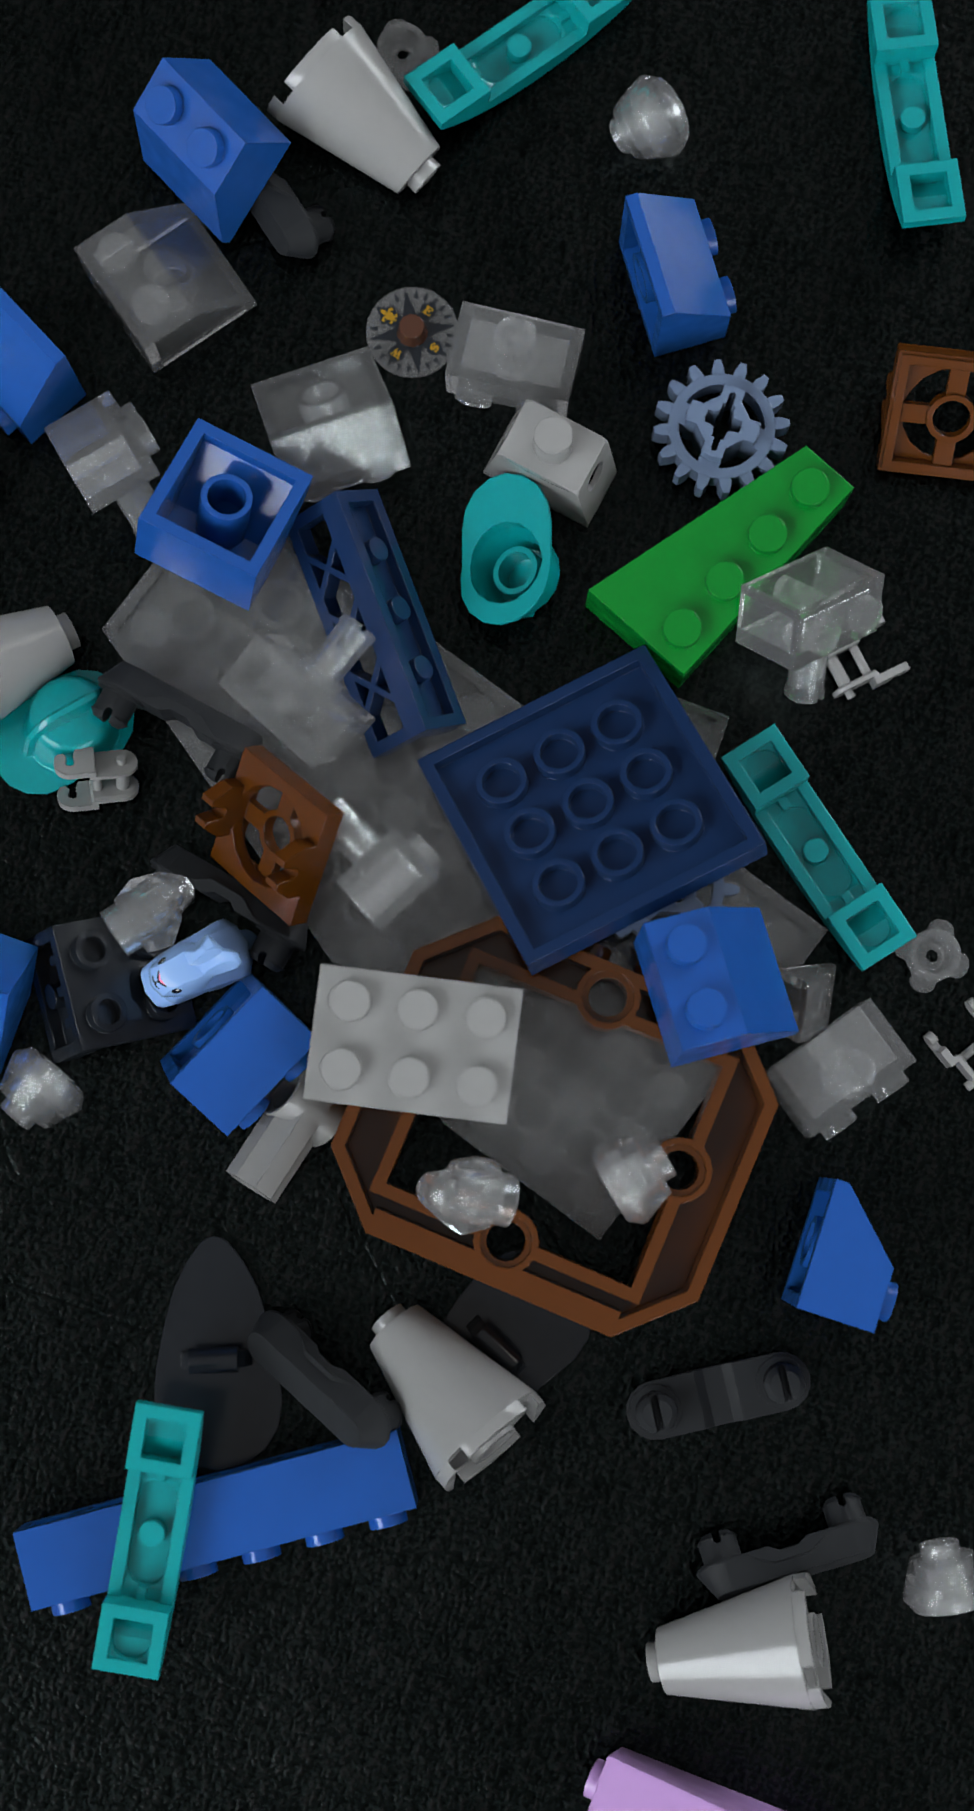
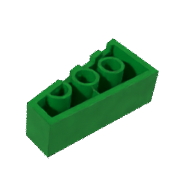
M805 446L588 589L585 606L633 649L645 644L663 676L679 688L838 514L847 502L854 487L808 446Z

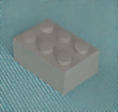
M321 964L303 1099L506 1125L523 989Z

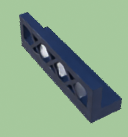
M378 489L334 491L297 515L289 536L372 757H385L421 737L449 733L466 724L465 717ZM324 520L332 537L328 558L319 554L310 530ZM340 579L349 583L354 595L350 616L341 612L336 599ZM362 638L372 643L377 656L373 675L363 670L358 657ZM385 698L394 702L404 727L389 736L380 715Z

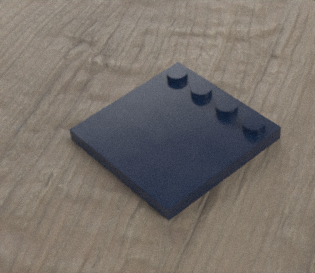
M645 644L417 760L424 778L531 976L768 855L766 842Z

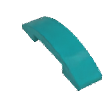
M532 0L459 50L452 43L405 75L403 83L440 130L458 125L502 103L542 77L589 41L632 0Z
M867 0L870 60L879 135L888 183L901 227L903 229L964 222L966 210L957 158L951 159L936 68L935 55L939 41L932 0Z
M775 723L721 757L720 760L772 849L822 922L862 972L917 937L882 882L878 885L876 884L807 781L810 775Z
M137 1400L125 1465L128 1473L107 1596L102 1602L91 1669L158 1680L160 1677L192 1510L203 1429L204 1411L144 1400Z

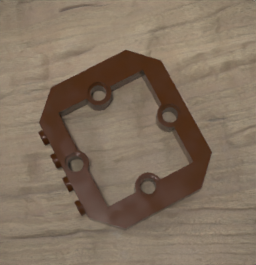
M497 916L413 950L404 974L474 983L480 968L575 1008L576 1014L582 1023L593 1030L610 1032L623 1028L664 1046L639 962H636L633 971L609 961L612 951L598 943L531 976L500 916ZM601 981H610L617 984L623 991L625 998L624 1007L621 1012L609 1017L595 1012L588 998L590 988ZM755 1046L699 1060L717 1069L688 1139L682 1137L662 1139L653 1145L645 1156L643 1165L645 1182L652 1193L663 1200L628 1284L538 1246L539 1238L536 1226L527 1214L517 1208L507 1206L494 1208L484 1214L479 1221L390 1183L393 1171L418 1114L347 1105L332 1140L331 1148L365 1233L599 1333L613 1337L698 1302L779 1103ZM673 1151H683L689 1155L695 1168L694 1177L690 1183L679 1189H672L667 1186L660 1176L662 1160ZM505 1221L518 1225L525 1236L524 1247L520 1253L507 1259L494 1255L488 1248L486 1241L490 1229L497 1223Z

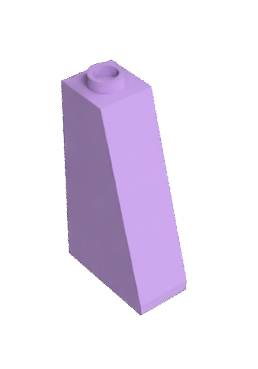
M624 1747L609 1754L606 1761L600 1758L596 1760L583 1792L584 1797L591 1799L588 1811H785Z

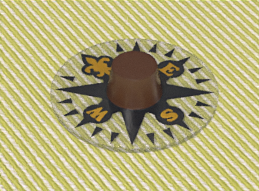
M407 287L387 294L374 306L367 321L366 338L372 356L381 367L400 377L420 378L433 374L450 360L458 343V323L452 308L441 296L424 288Z

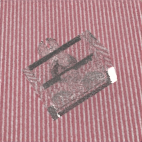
M463 301L445 371L446 392L454 393L456 400L468 406L489 408L493 402L514 407L516 412L526 399H530L567 418L583 353L586 329Z
M108 390L44 427V430L91 511L95 513L116 501L131 524L136 536L138 518L154 492L149 481L161 475L150 457L158 452L160 448L132 403L128 402L120 407Z
M827 546L741 585L735 642L788 669L787 682L784 687V694L788 699L802 704L817 703V700L824 699L825 695L824 683L828 655L877 631V626L883 612L881 598L885 574Z
M345 613L340 617L338 624L311 657L304 655L283 635L257 633L218 682L227 693L312 770L336 768L376 720L343 690L344 686L341 680L368 647L372 646L376 641L375 636L369 630L362 632L360 629L363 625Z
M342 795L332 802L344 812L334 845L353 865L335 882L350 903L388 941L443 889L441 876L438 873L443 868L439 863L441 858L415 831L406 839L393 827L386 835L381 837Z
M868 998L857 1003L765 1072L777 1101L804 1138L814 1137L821 1132L824 1138L829 1140L858 1118L852 1111V1108L872 1094L876 1101L880 1102L905 1085L909 1079L903 1071L917 1060L872 999Z

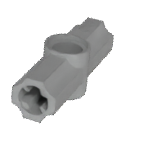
M307 1068L290 1082L283 1077L265 1096L270 1100L268 1107L226 1170L234 1179L273 1203L277 1202L311 1148L325 1144L335 1135L347 1105L303 1099Z

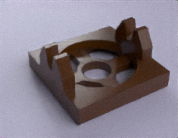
M898 343L893 371H890L887 375L886 399L882 401V431L876 458L877 470L974 481V449L960 456H953L956 442L965 439L974 430V404L972 399L966 395L970 372L974 373V351ZM950 369L945 392L936 395L929 403L905 400L909 392L923 378L937 371ZM948 401L963 403L969 410L967 423L955 432L941 431L933 423L935 410L941 404ZM902 422L926 424L930 434L936 438L933 455L922 452L910 442Z
M263 745L244 747L235 778L222 779L203 793L202 799L214 808L197 814L195 821L205 830L216 836L210 854L214 861L286 924L293 926L306 923L344 812ZM273 787L282 792L277 809L268 810L256 800L261 789ZM277 817H281L286 822L290 833V842L282 849L276 844L273 834L274 822ZM249 822L259 830L260 841L264 849L259 865L250 858L245 845V833Z

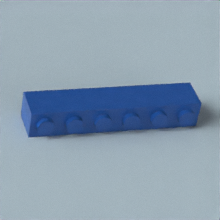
M400 1426L390 1431L388 1442L385 1446L378 1449L352 1448L345 1445L340 1439L196 1477L180 1582L211 1575L218 1571L217 1561L241 1555L244 1565L272 1559L282 1554L281 1544L305 1538L307 1547L329 1544L345 1537L344 1527L368 1521L370 1530H380L407 1521L406 1511L417 1508L418 1495ZM123 1497L26 1522L12 1533L31 1612L51 1606L53 1616L73 1613L91 1605V1595L108 1591Z

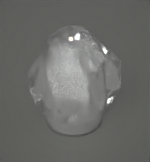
M155 872L130 879L113 900L114 904L99 914L127 956H130L142 947L147 953L174 945L182 920L181 914L193 901L195 889L191 881L183 875Z
M472 1156L452 1160L446 1170L426 1172L419 1179L416 1191L419 1201L433 1215L458 1234L465 1235L488 1229L491 1225L501 1227L510 1225L518 1205L519 1180L515 1174L502 1172L500 1163L494 1159Z

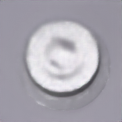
M641 75L614 106V118L610 121V131L614 142L623 153H631L635 158L645 160L675 157L682 152L689 137L688 120L679 97L664 79L650 75Z
M33 1047L14 1051L0 1084V1090L6 1096L0 1107L14 1121L26 1130H30L35 1123L47 1129L82 1109L83 1091L56 1064Z
M639 1135L601 1141L597 1144L591 1158L619 1211L624 1215L627 1222L639 1224L648 1222L672 1193L666 1181L677 1175L661 1145L655 1140L645 1146Z
M954 1537L934 1538L921 1542L919 1544L920 1553L909 1558L902 1594L903 1601L916 1614L922 1616H950L973 1611L974 1551L970 1548L960 1547L958 1538Z

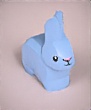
M224 918L217 920L197 933L176 943L144 966L140 974L144 991L156 1006L164 1008L183 1003L206 992L222 989L251 975L253 959L250 958L249 950L257 936L250 930H239L236 925Z

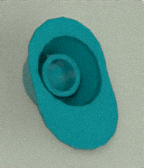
M510 473L489 478L474 492L465 509L462 526V599L469 613L480 621L501 626L518 621L522 617H533L536 610L546 604L554 594L560 578L559 558L552 547V518L549 501L538 484L524 475Z
M75 670L60 675L47 682L36 694L0 721V776L9 786L26 794H50L57 791L60 787H67L78 780H66L56 774L54 770V758L56 755L64 754L67 760L66 765L71 766L73 765V753L76 749L93 747L94 752L123 750L133 732L134 713L127 724L128 727L122 729L112 727L108 722L109 718L103 722L93 715L91 706H94L103 690L97 681L102 673L98 671Z

